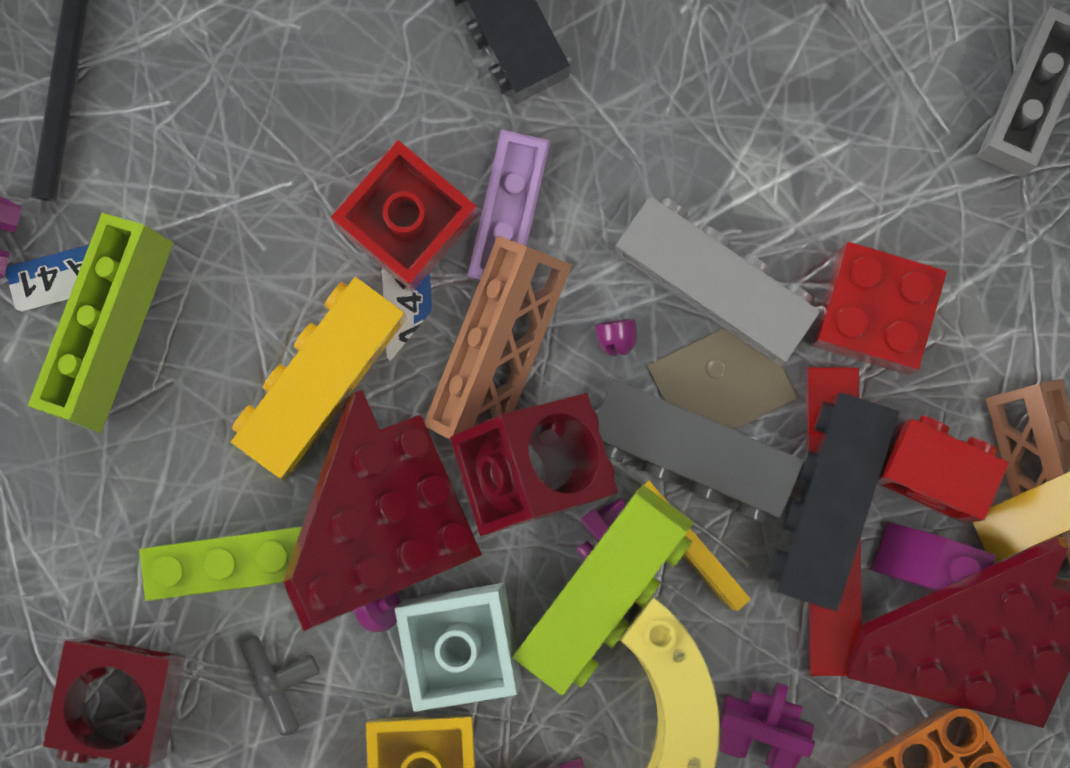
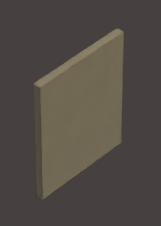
M725 328L647 365L663 400L732 430H736L798 399L783 366L780 367Z

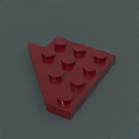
M363 390L353 393L346 399L283 580L303 631H307L482 556L421 414L379 429Z
M1056 536L864 623L846 664L847 678L1044 728L1070 671V581L1056 578L1069 549L1065 538Z

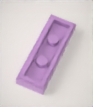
M501 130L467 276L468 279L480 281L498 235L527 246L549 152L550 140Z

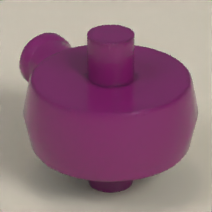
M393 593L354 610V614L358 623L364 629L370 632H384L391 629L397 623L395 608L401 601L397 593Z

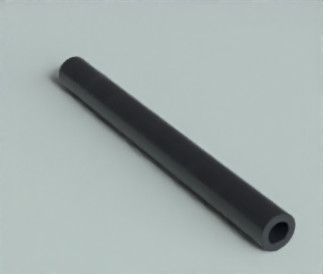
M63 0L31 192V197L34 199L56 202L89 0Z

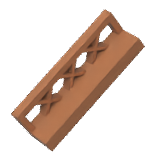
M499 235L497 236L424 422L427 428L450 439L451 436L474 427L478 415L487 409H490L492 418L515 410L572 264ZM538 263L551 267L552 269L545 287L534 294L531 280ZM527 313L530 325L526 335L514 341L512 334L514 323L517 318ZM508 361L511 373L507 383L495 389L493 382L495 371L498 366Z
M1063 379L1043 382L986 398L1001 457L1009 462L1005 472L1012 497L1070 472V404ZM1024 399L1029 421L1023 433L1009 424L1004 404ZM1026 449L1040 457L1043 471L1037 482L1023 474L1020 461ZM1069 530V531H1067V532H1065V533H1062V534H1060V535H1061L1063 538H1065V540H1066V542H1067V545H1068V547H1069L1068 552H1067V554H1066V557L1068 558V562H1069V565H1070V530Z

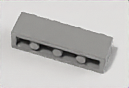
M650 195L615 245L613 253L781 367L787 362L821 312L812 306L815 299L807 291L793 283H789L787 287H784L771 278L772 269L760 259L750 254H747L743 259L727 248L730 241L714 228L705 225L701 230L687 221L685 218L688 212L673 200L663 197L659 202Z

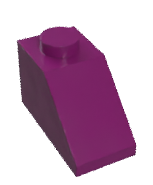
M887 522L871 570L935 592L992 566L996 555L945 537Z

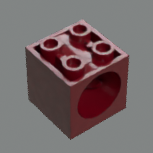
M588 393L502 414L450 437L480 537L563 513L618 494L614 480V468L611 461L607 458L599 432V419L591 406ZM529 444L535 448L542 459L546 475L545 484L538 477L532 466Z
M87 637L64 640L43 747L57 749L56 758L69 762L88 763L89 759H98L99 757L110 759L109 768H150V765L166 758L186 656ZM107 667L120 669L134 678V683L145 696L146 716L142 727H137L124 737L127 742L113 741L102 736L94 729L93 723L86 713L85 698L87 689L90 684L109 673L106 669Z

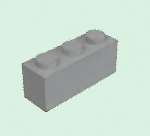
M1049 7L1035 22L977 158L1022 178L1037 167L1070 91V15Z

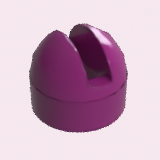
M633 318L595 324L600 349L607 355L616 357L620 354L625 356L637 343L636 322Z

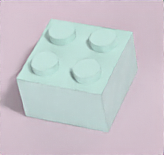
M505 582L404 599L395 608L413 712L518 694L523 682L520 665L512 658L517 649Z

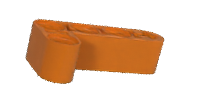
M947 706L938 710L846 767L904 768L902 763L904 751L913 744H920L926 754L925 762L921 768H978L985 762H991L995 768H1012L982 718L977 713L958 706ZM961 716L964 717L969 725V734L962 743L954 745L948 740L947 727L954 718Z

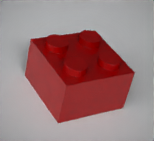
M397 140L330 218L334 226L413 292L478 217L477 206L402 142Z
M848 241L839 250L811 346L905 375L918 371L947 271Z
M923 415L920 416L919 420L910 419L895 425L877 485L961 523L984 521L1009 465V462L996 457L999 449L977 438L969 437L966 442L947 435L950 430L949 426Z

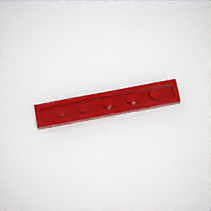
M808 367L806 369L807 450L816 451L821 432L814 430L815 420L821 403L823 401L831 403L832 397L839 392L859 398V368ZM861 538L838 612L808 604L809 676H847L846 664L862 627Z

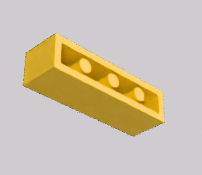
M356 276L349 285L344 282L337 285L324 304L329 309L328 313L318 326L311 322L302 331L293 346L298 350V353L287 367L280 363L272 371L262 387L268 393L256 408L248 405L238 416L231 428L237 433L231 440V443L281 480L286 481L345 403L347 397L351 395L407 320L406 314Z

